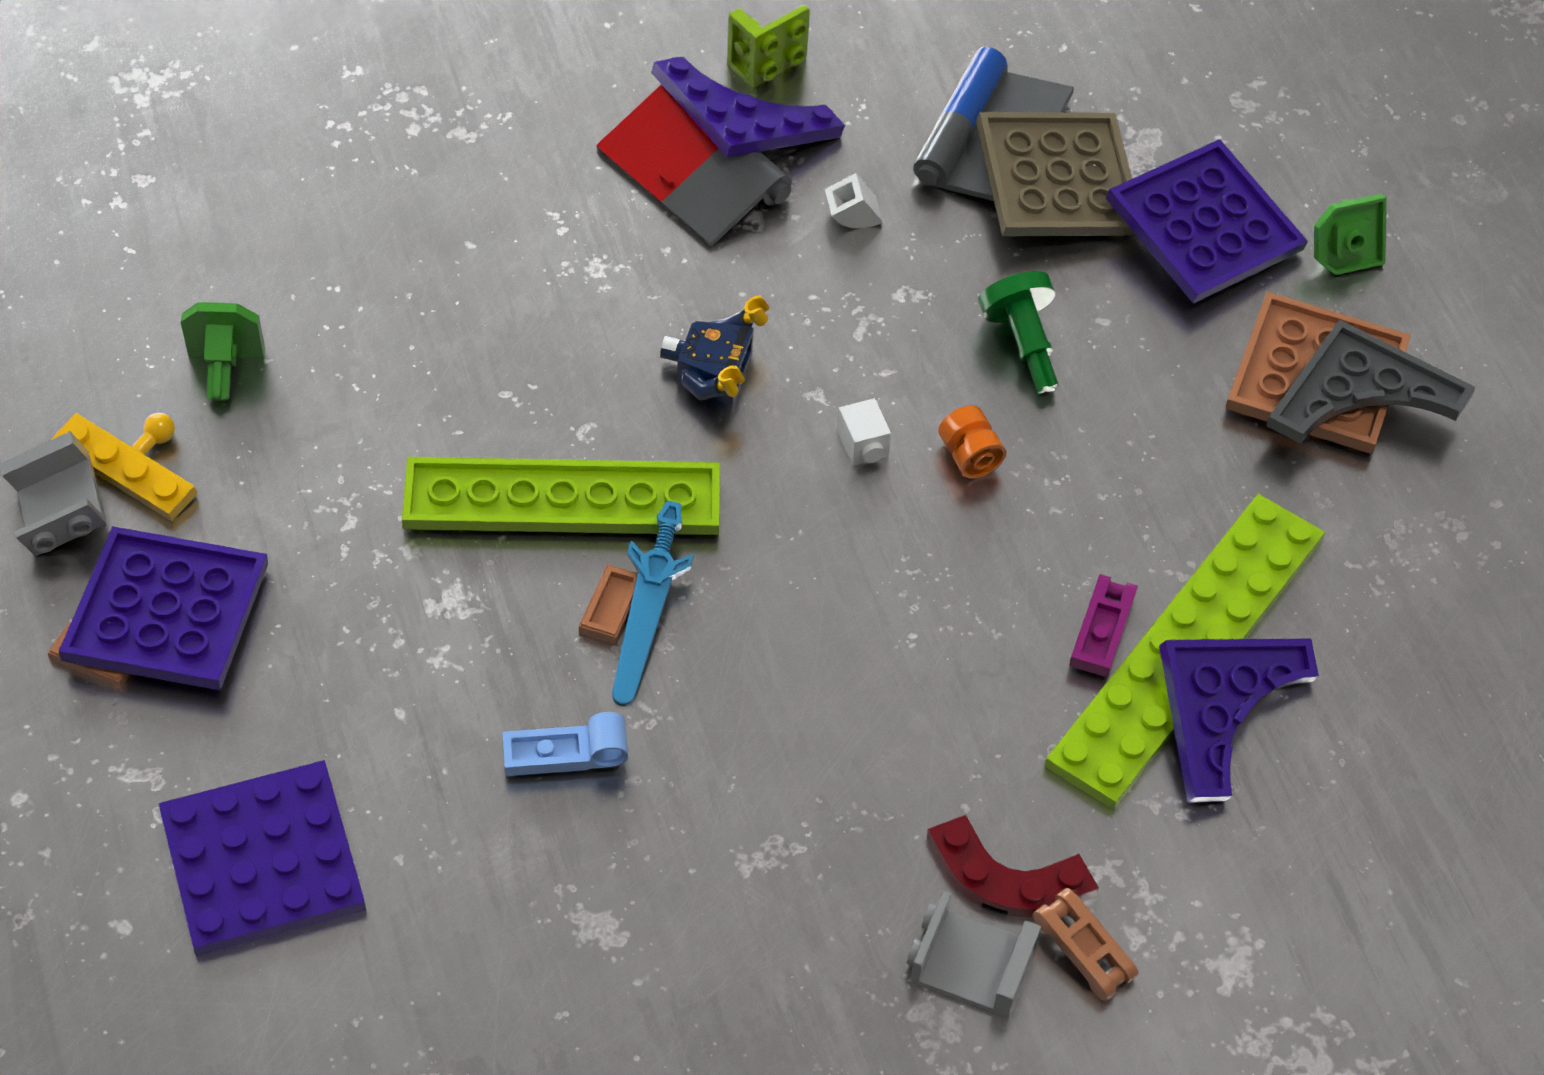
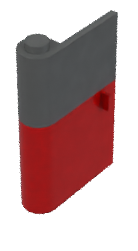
M662 85L655 89L596 145L601 153L711 247L760 200L768 206L781 204L791 193V178L761 152L726 157Z

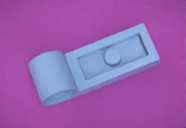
M616 712L595 714L588 720L587 726L502 732L505 776L615 767L623 764L628 759L625 718Z

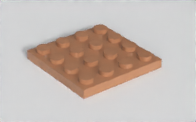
M1267 291L1228 396L1225 409L1268 422L1271 413L1339 319L1406 352L1411 335ZM1388 405L1366 406L1340 413L1317 426L1309 435L1373 454Z

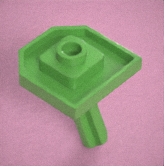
M1381 193L1353 200L1344 199L1342 202L1331 204L1314 224V259L1335 275L1386 264L1387 197Z
M198 302L182 313L180 323L188 356L204 357V361L208 364L207 398L215 401L228 400L230 397L231 366L236 365V358L264 359L265 344L259 315L238 303Z

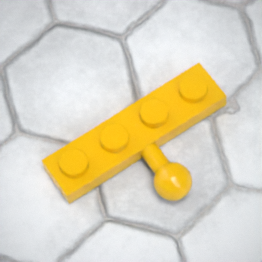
M75 413L52 437L54 439L71 431L89 451L94 474L171 522L197 495L193 484L146 456L155 444L168 442L175 433V424L172 418L164 413H155L146 419L143 428L144 434L132 447L78 413Z

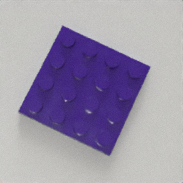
M1220 139L1109 189L1106 196L1108 202L1193 303L1303 251L1308 243V240Z
M112 526L59 649L61 661L221 690L268 566L267 554Z
M325 760L158 803L195 956L366 911L365 900Z

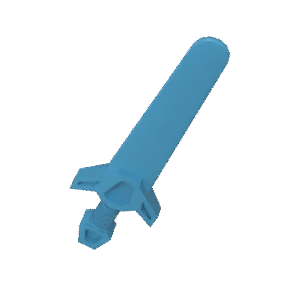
M666 501L657 515L659 532L654 549L643 554L632 540L629 544L627 556L637 570L638 575L612 690L613 699L621 705L629 704L636 696L671 581L691 570L694 554L675 561L669 554L674 533L680 530L682 526L681 503Z

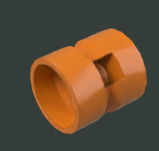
M969 405L956 409L947 415L938 427L939 436L948 451L952 453L955 463L966 478L975 479L986 476L996 470L1006 458V449L995 431H992V426L978 406Z

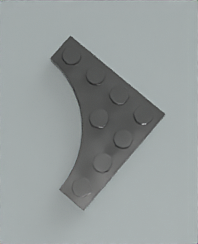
M1339 319L1271 413L1267 427L1301 444L1309 433L1326 420L1352 409L1376 405L1414 407L1428 410L1456 421L1472 398L1475 387Z

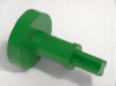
M1028 271L1008 276L991 284L981 292L978 302L986 321L1010 323L1019 349V358L1022 363H1028L1038 394L1050 393L1055 391V387L1059 386L1049 358L1053 349L1051 343L1047 340L1038 311L1052 302L1055 297V291L1047 273Z

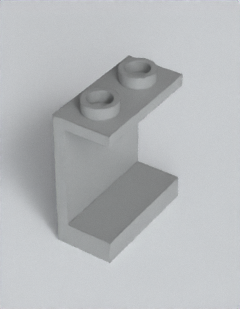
M71 431L0 463L2 477L18 493L25 527L14 531L15 536L35 557L42 553L50 552L68 541L87 535L92 530L107 524L89 451Z
M943 891L938 904L930 903L926 910L921 928L927 930L923 940L915 939L907 958V964L913 966L910 982L1009 1019L1036 950L1041 926L1025 920L1019 935L1010 933L948 910L951 893Z

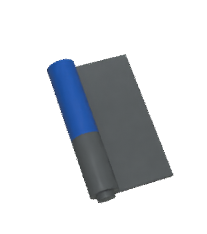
M991 47L979 48L913 165L914 174L925 185L994 201L976 123L979 112H1064L1074 92V87L1008 72L1007 60L1001 52Z

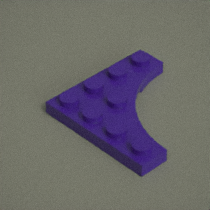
M684 57L654 61L651 71L652 75L726 157L842 136L845 124L826 104L794 106L756 99L748 94L738 93L717 83L701 73Z
M1311 638L1165 640L1159 645L1188 802L1226 801L1232 797L1230 764L1233 747L1231 742L1236 729L1243 722L1252 707L1263 696L1281 687L1296 683L1312 682L1319 677Z

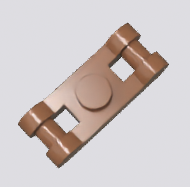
M1065 888L1055 896L1053 904L1050 906L1043 905L1033 912L1035 923L1041 926L1043 932L1052 937L1087 979L1092 992L1100 1000H1108L1116 993L1118 985L1121 983L1128 984L1138 976V969L1133 961L1071 889ZM1065 915L1071 917L1075 922L1069 928L1061 920ZM1104 958L1111 965V969L1106 973L1098 964Z

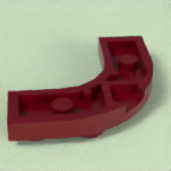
M966 815L928 829L927 839L950 880L965 896L980 906L985 903L994 908L1008 911L1007 915L1033 917V912L1041 906L1053 904L1055 896L1065 888L1071 889L1082 902L1098 895L1099 887L1080 854L1044 868L1021 871L1009 869L991 857L982 845Z

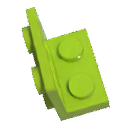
M802 5L764 27H761L756 19L751 18L741 8L730 12L728 17L727 65L752 88L765 81L772 80L776 75L792 66L799 65L807 57L810 9L806 5Z

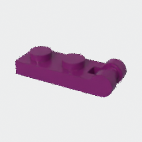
M1099 575L1070 658L1069 666L1101 676H1109L1135 600L1138 585L1126 582V585L1111 582V577ZM1106 596L1120 600V602L1106 598Z

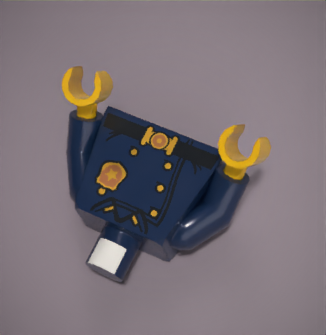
M754 296L746 302L744 310L729 318L710 322L696 321L691 324L685 340L668 336L664 337L660 358L677 362V382L684 386L698 400L705 401L714 398L733 405L739 392L740 384L745 382L743 376L753 352V322L757 326H764L768 321V315L765 311H768L770 306L762 296Z

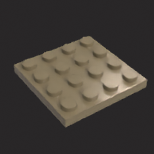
M979 112L976 123L1002 236H1137L1106 199L1109 189L1132 179L1115 113Z

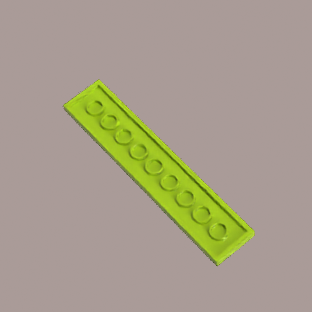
M1257 494L1047 756L1044 767L1112 810H1115L1175 732L1159 645L1165 640L1247 639L1321 544L1325 531L1264 496Z

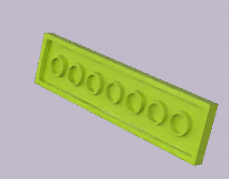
M407 457L402 528L417 530L658 534L657 515L666 501L681 503L682 518L681 529L674 534L719 535L720 462Z

